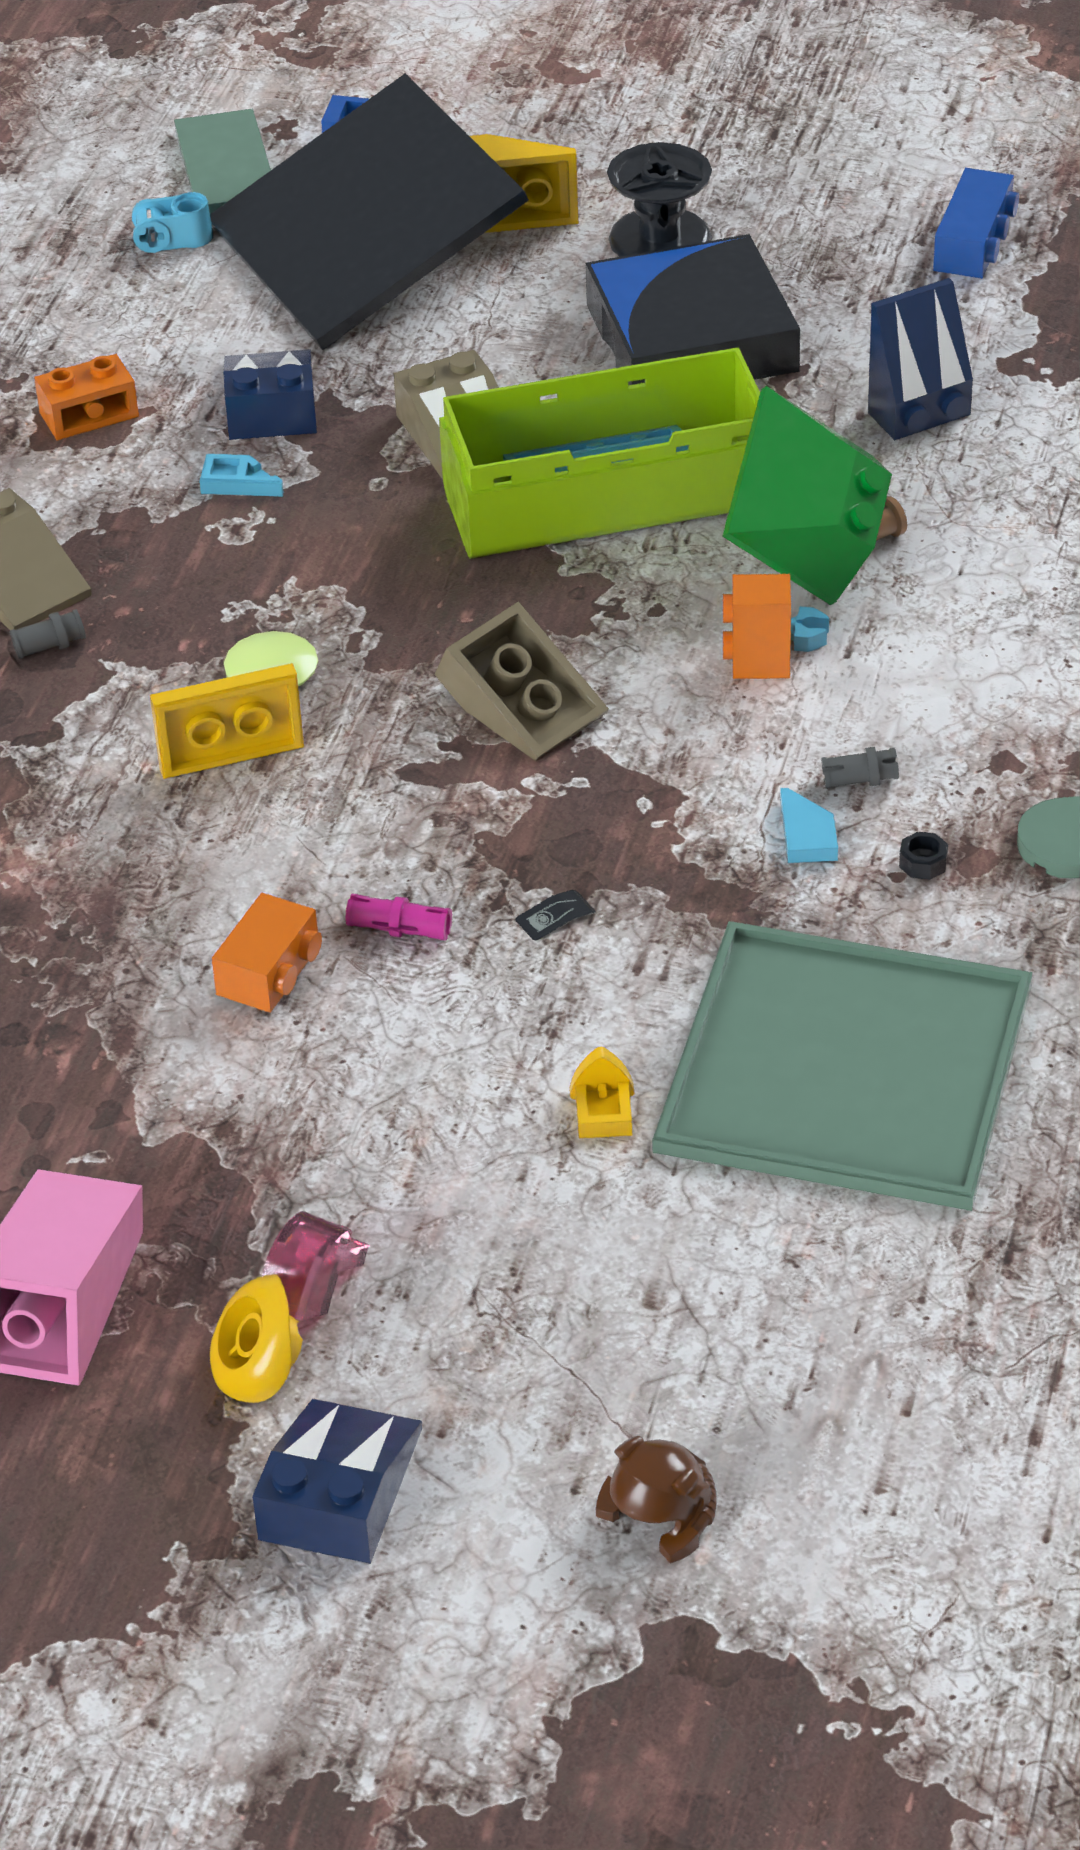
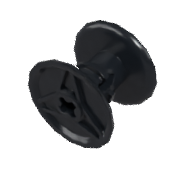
M664 142L640 144L622 151L612 159L607 170L611 186L624 197L634 200L635 210L625 214L613 225L608 239L612 251L621 257L711 241L712 234L708 224L695 213L685 210V199L695 196L708 185L712 173L709 160L693 148Z

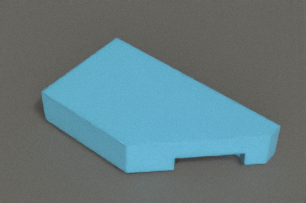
M206 454L199 481L201 494L283 497L282 479L276 475L270 476L262 470L261 463L252 456Z
M780 788V803L788 863L838 861V843L834 814L789 788Z

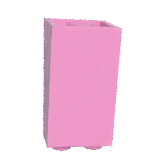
M37 1169L0 1224V1373L80 1385L143 1233L142 1185Z

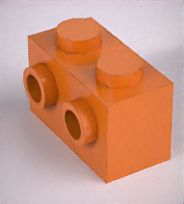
M117 353L109 356H99L91 361L67 368H56L49 373L34 377L39 412L56 440L139 417L135 381Z
M732 574V594H723V623H732V631H723V660L732 659L733 679L790 678V574Z
M261 892L212 957L216 995L271 1013L283 995L291 993L299 973L308 961L312 962L316 959L320 951L322 935L318 932L316 909Z

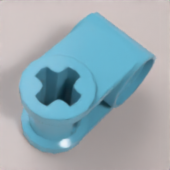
M188 192L178 196L144 199L139 201L132 210V221L135 226L133 240L135 245L144 252L156 253L163 250L186 247L198 248L208 244L213 239L208 200L201 193ZM147 210H151V218H147ZM151 233H155L154 242L151 241Z

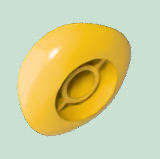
M277 1274L257 1277L239 1288L226 1304L212 1336L210 1365L213 1378L224 1394L238 1401L259 1403L275 1395L285 1383L290 1369L301 1351L303 1339L298 1332L297 1324L299 1321L289 1315L287 1295Z

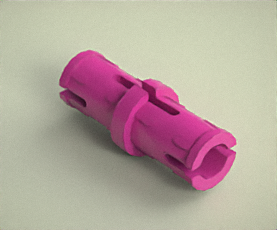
M352 893L347 902L345 920L347 926L389 931L392 937L401 938L403 934L446 941L452 926V909L409 903L406 897L397 896L394 900Z

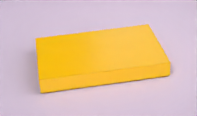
M293 663L150 695L159 769L163 779L304 747L298 679Z

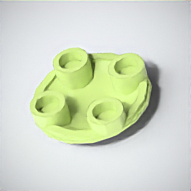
M270 631L253 634L238 641L228 651L224 667L227 678L293 663L297 672L298 686H301L315 673L318 657L315 648L305 638L288 632Z

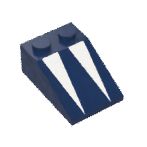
M947 278L871 303L868 414L894 441L971 415L973 377L954 282Z
M311 349L224 357V395L229 440L317 433Z
M312 1399L271 1450L252 1498L258 1540L371 1564L422 1431V1421Z

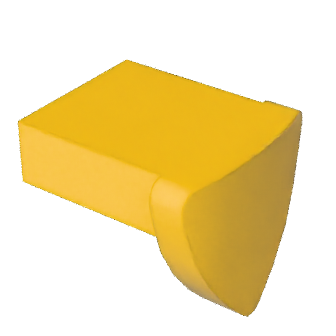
M597 1047L579 1064L569 1087L570 1098L576 1100L579 1139L632 1136L630 1097L635 1094L633 1079L629 1070L616 1055L604 1047Z

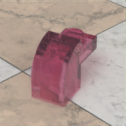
M301 1211L284 1225L276 1237L267 1256L261 1276L271 1274L279 1276L287 1295L289 1315L304 1321L328 1314L339 1272L364 1265L369 1244L352 1238V1230L343 1225Z

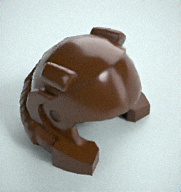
M641 1436L629 1438L614 1451L619 1457V1462L613 1476H608L601 1487L595 1509L596 1517L615 1522L619 1519L621 1511L630 1518L645 1523L676 1521L674 1528L668 1533L661 1535L659 1541V1552L671 1564L687 1557L699 1548V1536L706 1526L712 1524L717 1506L715 1483L706 1467V1463L684 1446L673 1441L661 1439L644 1441Z

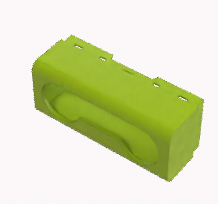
M739 347L443 397L444 417H439L443 483L448 503L468 557L476 558L728 514L760 391ZM645 379V383L628 385L630 381ZM557 394V398L540 400L541 396ZM674 425L682 429L681 431L672 432L669 442L578 458H574L570 450L503 461L504 454ZM689 445V450L676 452V447ZM567 466L568 471L555 473V468Z

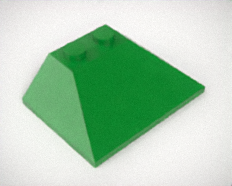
M765 386L760 391L722 537L780 574H790L791 581L827 604L832 605L837 602L875 548L892 473L871 454L768 386Z

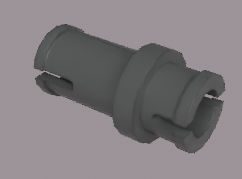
M72 610V612L64 615H59L57 611L49 614L48 620L17 630H10V637L18 659L56 646L62 650L68 648L71 641L85 639L86 634L78 610Z
M868 747L864 749L865 753L831 758L822 757L821 764L822 773L825 777L823 779L825 789L869 782V786L880 785V780L899 779L895 747L882 751H876L875 747Z

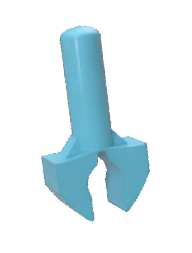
M800 606L797 616L791 618V640L794 641V651L810 652L827 644L829 617L814 607Z

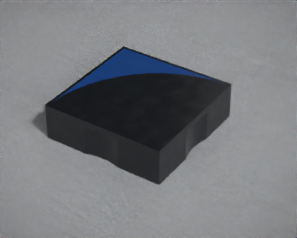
M750 234L585 263L587 307L602 339L610 346L614 353L616 368L739 347L754 380L800 371V327ZM645 379L630 381L628 385L645 383Z

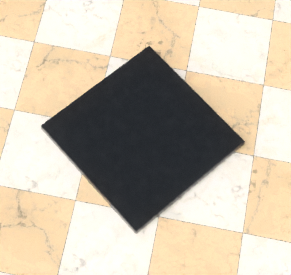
M405 73L210 214L212 227L316 344L324 350L517 210L529 199L525 191Z

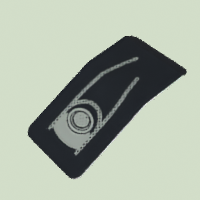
M569 890L552 895L517 916L515 920L532 940L538 941L573 919L596 913V911L579 892Z

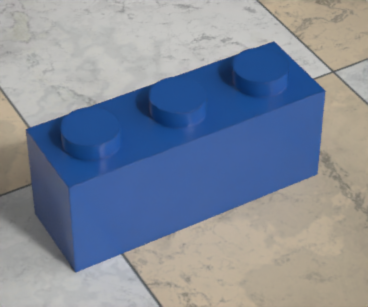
M972 168L964 169L935 234L933 271L983 279L989 263H996L1000 240H1005L1007 237L1010 217H1015L1017 213L1019 192H1013L1014 175Z

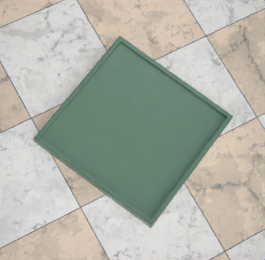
M729 921L652 1139L653 1153L972 1211L1029 998L1033 972Z

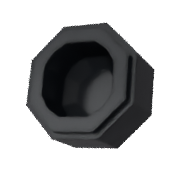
M916 832L902 839L899 868L908 876L931 880L946 872L948 843L936 833Z

